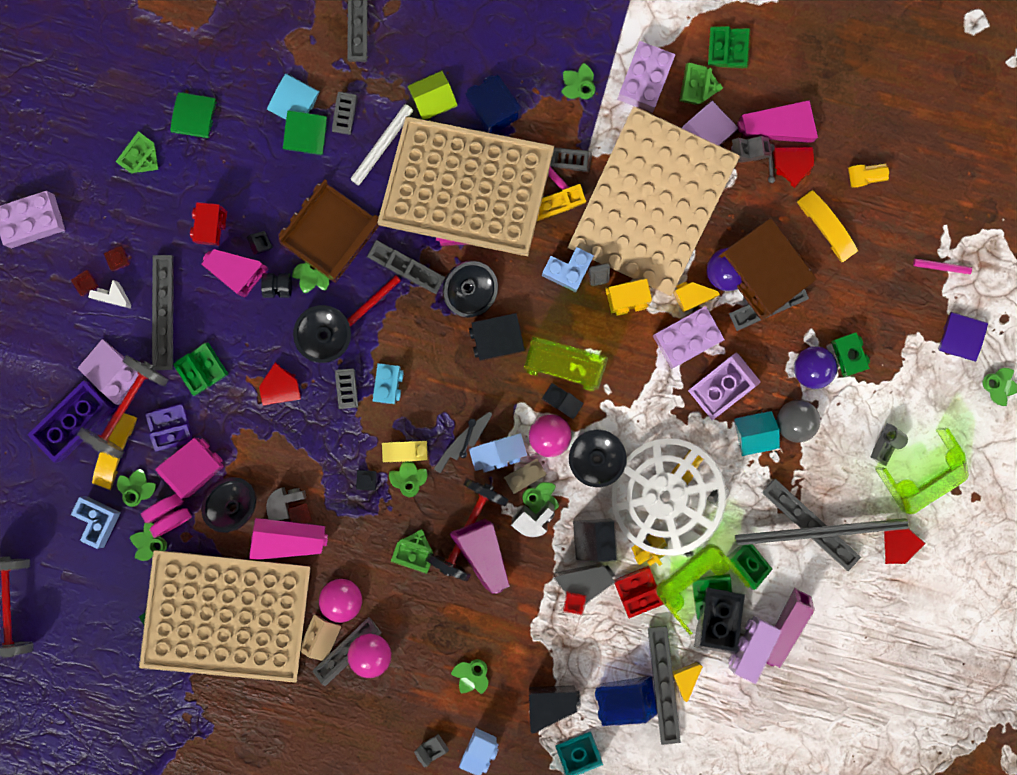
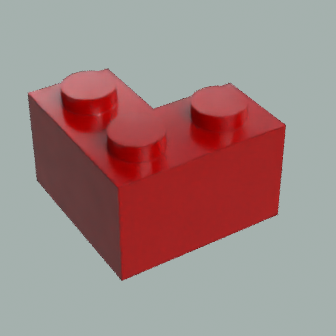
M196 202V208L194 207L192 210L194 227L190 229V238L196 244L219 246L221 229H226L227 210L218 204Z

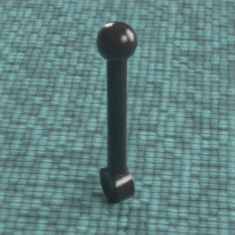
M470 419L468 422L469 429L463 450L459 453L461 458L467 456L466 450L473 426L476 425L474 419Z

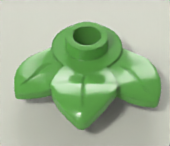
M583 63L578 73L574 71L563 72V79L567 85L561 91L564 96L570 99L578 97L590 99L594 95L595 86L592 83L594 74L588 65ZM584 87H587L589 89V92L584 93L582 89Z
M308 263L299 264L293 270L292 277L300 279V288L303 293H308L316 285L322 290H327L329 278L316 269H311Z
M1001 368L995 374H988L982 381L984 389L990 393L991 400L1000 406H1007V396L1017 393V384L1011 380L1014 370L1010 368ZM990 380L994 381V386L989 385Z
M404 461L399 471L389 472V479L391 484L395 488L400 489L404 496L413 497L419 492V487L426 482L427 470H417L412 461ZM412 484L413 488L411 490H407L406 486Z
M139 469L129 478L120 475L117 481V488L123 494V502L127 506L134 507L139 505L142 500L149 499L153 495L156 484L147 483L144 471ZM132 493L136 496L134 501L130 499Z
M541 482L535 488L526 489L522 495L523 502L535 514L548 501L554 505V510L559 507V503L551 495L556 485L550 482ZM531 495H535V499L533 501L529 500V497Z
M152 523L144 524V532L130 536L131 542L138 548L135 554V558L138 560L147 561L151 559L154 550H157L155 548L157 542L161 545L160 551L167 550L165 539L161 536L153 538L149 531L153 525Z
M475 659L470 663L461 662L452 670L451 674L460 678V693H467L475 688L480 694H483L488 687V679L486 677L487 665L480 659ZM477 665L480 666L481 671L476 672L474 670V667Z

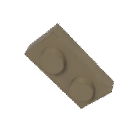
M536 458L504 478L513 494L547 474Z

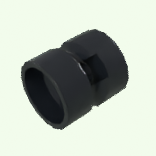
M263 273L261 278L263 298H274L276 295L279 298H291V273H279L278 276L274 273Z

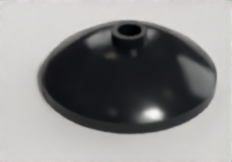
M474 260L465 261L453 267L443 283V298L447 307L453 313L467 318L476 317L486 312L494 303L498 292V282L494 272L484 263ZM468 283V287L464 289V285Z
M318 305L307 309L298 317L293 330V339L296 348L305 358L317 363H328L338 359L346 352L351 341V327L347 318L339 310L331 306ZM322 332H327L325 339L321 338Z
M590 430L581 434L573 442L569 451V466L573 475L581 483L590 487L600 488L613 484L621 477L626 467L627 455L624 445L618 437L605 430ZM594 455L600 456L599 462L593 460Z
M237 477L226 478L217 482L209 489L202 502L201 512L204 522L214 531L222 533L232 532L241 528L254 513L257 500L255 490L247 481Z

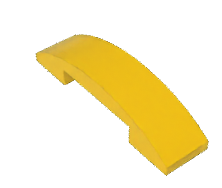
M578 184L564 189L562 192L542 198L537 221L586 203L581 185Z
M813 190L797 201L807 217H811L832 245L831 249L841 262H844L858 251L841 222Z
M124 413L108 439L124 450L128 436H131L137 417ZM100 452L92 483L111 490L117 475L116 469L120 459L105 452Z

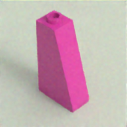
M810 100L744 114L737 123L740 133L742 132L743 138L763 136L769 138V140L814 142L818 138Z
M255 518L249 560L321 554L322 548L327 546L328 535L324 534L325 526Z

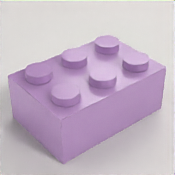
M639 41L617 100L653 113L675 54Z
M48 191L0 206V237L3 245L7 247H17L65 231L55 196Z
M706 306L653 335L671 369L724 340Z
M753 616L745 625L746 632L744 636L739 638L738 653L732 654L728 660V668L734 674L756 684L780 636L781 630Z

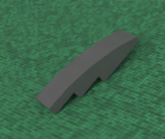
M377 240L374 241L366 256L434 294H437L445 279L440 274Z
M802 290L770 316L810 299L806 290ZM750 304L729 313L737 331L761 321Z
M488 412L476 421L468 445L471 447L475 446L493 415L492 413ZM469 427L446 450L434 470L441 473L450 457L458 460L460 457L459 453L463 450Z

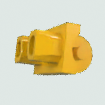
M651 534L646 537L651 547L664 549L667 546L663 537L660 538ZM637 545L631 548L639 566L646 561L649 566L655 562L659 566L662 565L659 559L665 555L648 552Z

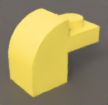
M427 441L382 443L383 462L428 460Z

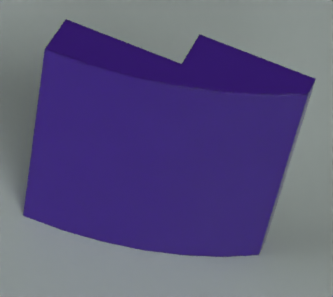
M950 312L938 350L976 362L984 342L988 323Z
M184 403L145 413L155 452L187 444L192 440Z

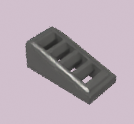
M338 92L332 132L351 135L358 100L357 95ZM342 100L351 101V104L343 103ZM341 107L350 109V112L342 111ZM339 115L349 117V120L339 118ZM338 123L348 124V127L346 128L337 125Z
M554 148L550 167L590 172L592 153L586 150ZM559 153H562L561 163H557ZM566 154H569L568 164H565ZM574 155H577L576 165H573ZM582 156H584L583 165H581Z
M608 263L590 267L588 276L591 286L609 282L610 266Z
M355 369L335 370L339 409L358 407ZM351 375V379L341 380V376ZM351 383L352 386L342 387L341 384ZM342 391H352L353 394L342 395ZM353 398V402L343 403V399Z
M726 487V499H727V497L729 496V493H730V492H729L728 488ZM717 489L711 492L707 500L718 507L719 493Z

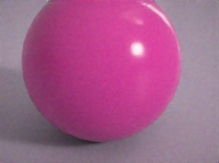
M543 415L536 419L530 427V445L541 456H559L568 449L571 443L572 433L570 426L563 418L557 415Z
M336 579L327 583L319 596L321 612L326 618L334 622L342 623L353 619L359 613L362 606V594L359 588L353 582L346 579Z
M361 635L349 647L348 663L351 669L361 677H377L383 674L390 665L392 656L390 646L379 635Z

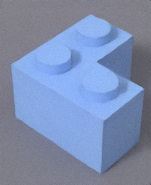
M576 247L569 264L550 256L542 276L576 292L594 255Z
M521 433L469 449L475 471L483 469L484 472L495 469L494 465H496L497 469L508 466V461L511 465L521 462L520 458L527 456Z
M87 496L79 497L71 515L88 523L80 541L96 549L104 548L121 512Z
M475 728L460 761L459 768L474 775L486 773L490 765V758L494 760L498 751L497 737Z

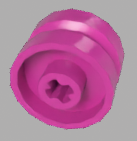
M177 494L160 500L141 513L145 523H152L158 520L149 529L153 538L171 531L192 518L188 508L174 511L184 502Z

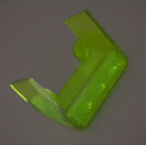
M532 337L523 370L535 376H538V373H544L583 385V389L594 392V390L599 389L608 357L542 338Z
M949 428L936 429V432L948 449L945 460L949 467L919 487L908 479L896 483L887 468L877 467L875 469L904 513H917L968 479L969 471L965 453Z
M715 544L704 546L661 581L656 588L657 596L689 635L693 634L692 631L677 614L684 606V598L680 593L708 570H711L716 575H723L730 570L747 589L750 587L749 583L725 553Z

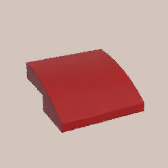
M649 566L614 579L615 587L629 619L664 605Z

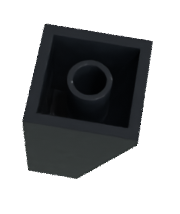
M610 518L573 521L576 560L593 562L617 561L614 520Z
M575 685L529 687L531 734H535L577 712V706H581V697L579 691H576Z

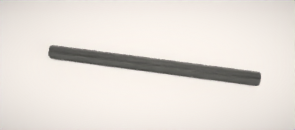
M902 518L735 535L734 539L735 544L739 546L908 529V520Z

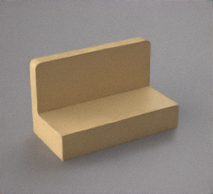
M313 615L301 643L300 651L309 658L323 661L330 654L341 626L328 622L321 616Z

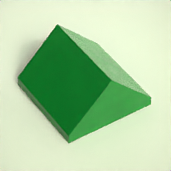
M753 544L740 545L725 557L752 590H756L773 570Z

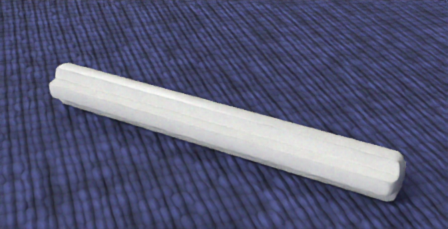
M405 104L353 174L351 180L355 184H361L404 125L405 117H410L413 112L410 106Z

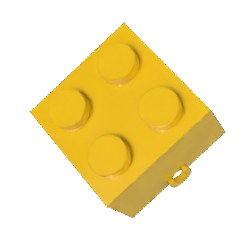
M647 279L605 288L611 314L616 313L617 316L627 314L630 309L634 308L635 311L645 310L652 302Z

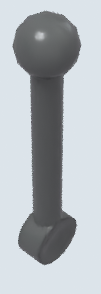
M770 144L771 156L774 150L773 144ZM773 156L769 157V183L775 182V177L773 176Z

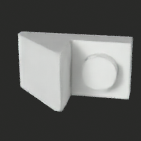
M115 280L112 281L110 292L97 288V291L90 290L89 298L131 309L129 299L119 282Z

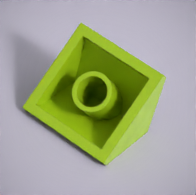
M442 71L408 86L422 120H427L457 106L449 82Z

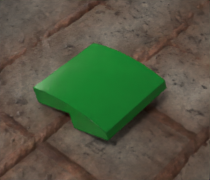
M711 27L708 65L748 68L750 29Z
M178 92L173 110L171 132L209 138L216 99Z
M287 111L283 149L323 155L327 117Z
M204 343L195 351L185 355L173 364L193 396L198 395L228 375V372L209 343Z
M730 574L691 578L696 619H699L706 588L732 592Z

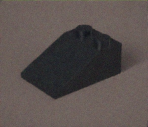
M706 588L696 627L694 647L729 654L738 653L745 594Z

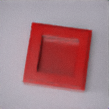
M566 592L563 612L583 615L586 595Z

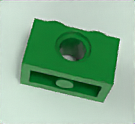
M857 332L831 341L843 377L870 369L869 357L867 354H864L862 346H864L863 340L860 335H857ZM850 349L855 351L856 356L854 359H850L848 356Z

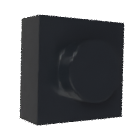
M265 231L250 234L246 237L254 255L270 251L273 248Z
M357 470L356 490H376L377 471Z

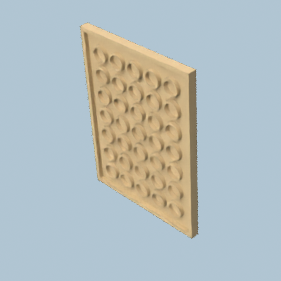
M633 106L568 248L575 251L576 247L594 255L593 260L601 264L608 263L610 268L637 281L647 279L650 287L672 296L740 155Z
M405 117L378 225L528 256L554 146Z
M154 550L139 668L297 682L310 566Z

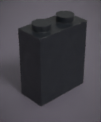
M517 313L472 322V327L469 328L470 337L475 339L476 346L473 347L475 358L479 357L480 361L525 352Z

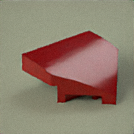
M813 147L775 148L776 174L783 176L791 182L790 185L792 187L798 186L799 182L809 175L814 167Z
M275 362L259 385L262 404L269 405L301 399L298 380L295 378L296 375L289 373Z
M909 527L908 529L884 531L885 564H906L926 543L911 531Z

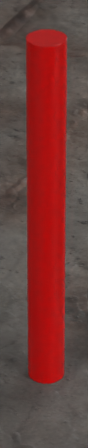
M396 275L347 319L350 327L401 281Z

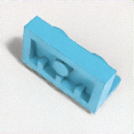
M378 363L373 402L396 404V401H400L401 389H398L399 382L403 381L404 374L401 366Z

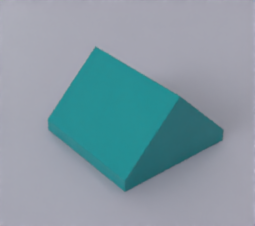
M772 411L734 419L742 456L780 449L779 427Z
M591 731L555 746L565 775H580L604 765Z

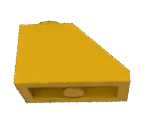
M683 282L677 285V290L673 292L683 313L720 295L718 291L694 282L690 284Z

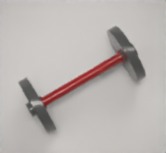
M128 355L124 357L122 362L137 371L139 375L105 430L99 435L81 427L77 433L81 439L91 444L95 450L101 453L105 452L121 459L125 451L108 438L145 378H149L164 387L169 379L153 370L155 367L145 361L141 363Z
M10 556L0 557L4 643H0V656L3 658L34 651L33 642H12L9 571L30 567V559H11Z

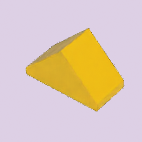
M698 662L673 671V677L685 702L689 701L703 667Z

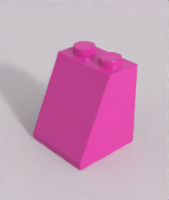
M215 249L212 252L209 251L203 257L204 262L202 263L205 268L244 298L262 278V274L266 273L269 269L259 261Z
M203 438L192 439L155 469L181 499L191 497L224 467L221 463L223 461L221 457L208 449L210 446Z

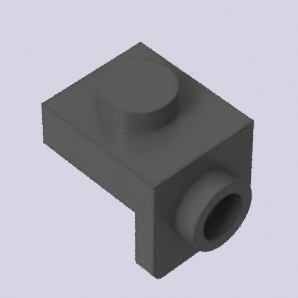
M437 734L423 742L414 753L423 767H427L433 760L446 754L449 749L440 735Z

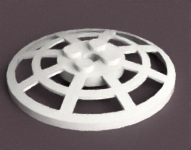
M666 438L648 442L634 450L627 457L624 473L631 477L627 488V501L617 504L619 478L613 484L612 505L615 518L628 539L648 552L670 556L693 551L711 538L723 519L726 508V487L720 469L709 454L690 442ZM661 445H679L690 449L691 452L685 460L675 456H662ZM653 447L654 458L644 462L636 471L628 466V463L637 454ZM698 455L710 466L715 475L716 482L704 484L700 473L692 465V462ZM663 461L679 463L680 467L675 474L665 473ZM655 464L656 475L649 480L640 475L647 467ZM687 469L693 474L698 485L688 487L682 479ZM638 482L644 486L641 498L632 500L634 484ZM718 489V508L713 521H710L702 516L706 506V491ZM664 491H669L671 495L670 500L664 502L661 498ZM700 493L699 506L697 511H694L688 507L690 495ZM644 505L650 513L644 523L638 517L634 507ZM629 509L633 520L641 528L637 538L625 527L619 511ZM683 513L692 518L685 526L676 529L675 518ZM656 518L666 520L669 531H658L651 527ZM697 522L708 528L696 541L687 546H681L679 535L689 531ZM648 533L657 537H670L674 549H657L643 542Z

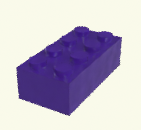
M83 380L27 435L53 462H62L84 441L77 435L81 427L94 431L117 408L90 381Z

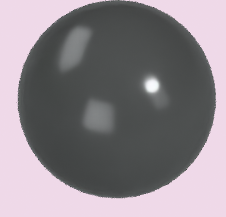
M793 400L786 403L777 415L779 432L791 442L802 443L812 439L820 428L818 410L811 403L804 400Z

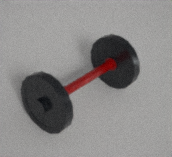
M466 478L463 485L478 493L480 497L465 527L476 522L486 500L490 499L506 507L509 499L495 492V488L487 483L481 485ZM455 544L448 559L430 552L425 559L429 564L438 568L441 573L449 577L453 576L468 582L471 576L469 571L455 563L460 553L457 544Z

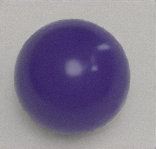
M724 248L715 252L709 259L707 276L712 285L719 290L734 291L738 289L737 285L741 283V277L725 256L723 258L718 257L729 249Z
M814 346L806 348L795 359V377L807 388H824L831 384L837 375V361L834 355L823 347Z

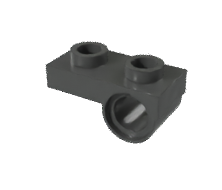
M887 423L870 458L883 466H887L894 450L902 449L907 445V435L894 425Z

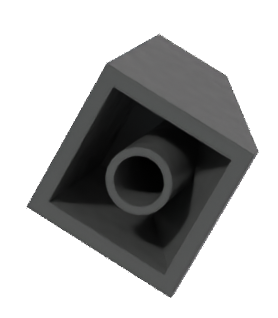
M602 563L553 574L554 579L565 594L566 592L586 595L585 604L614 584L613 577L616 576L608 565L604 567Z

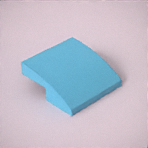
M285 74L267 110L286 119L287 111L309 113V110L315 104L319 91Z

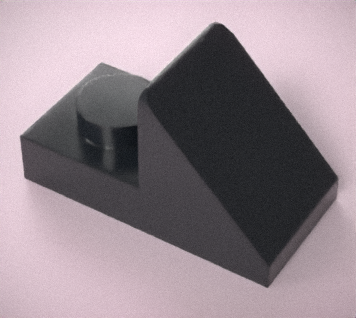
M551 383L542 397V400L573 420L584 404L553 383Z

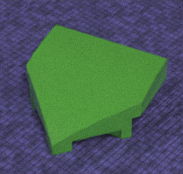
M693 63L686 64L680 101L698 105L723 89L722 85L718 84L713 76L711 68L707 69V67Z
M138 131L116 162L132 174L158 170L155 143Z
M417 531L415 534L397 542L391 562L427 574L431 564L425 559L428 553H433L423 531Z

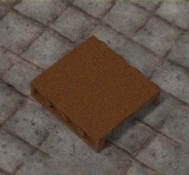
M325 179L322 183L319 182L315 186L314 194L311 198L307 197L304 200L303 208L299 213H294L290 219L291 223L287 228L284 227L278 236L282 246L331 281L337 283L379 228V217L376 215L371 216L329 186Z
M771 218L718 256L720 258L725 256L741 277V283L737 285V288L761 320L773 314L817 280L813 272L806 266L801 256L794 250L789 240L785 238Z

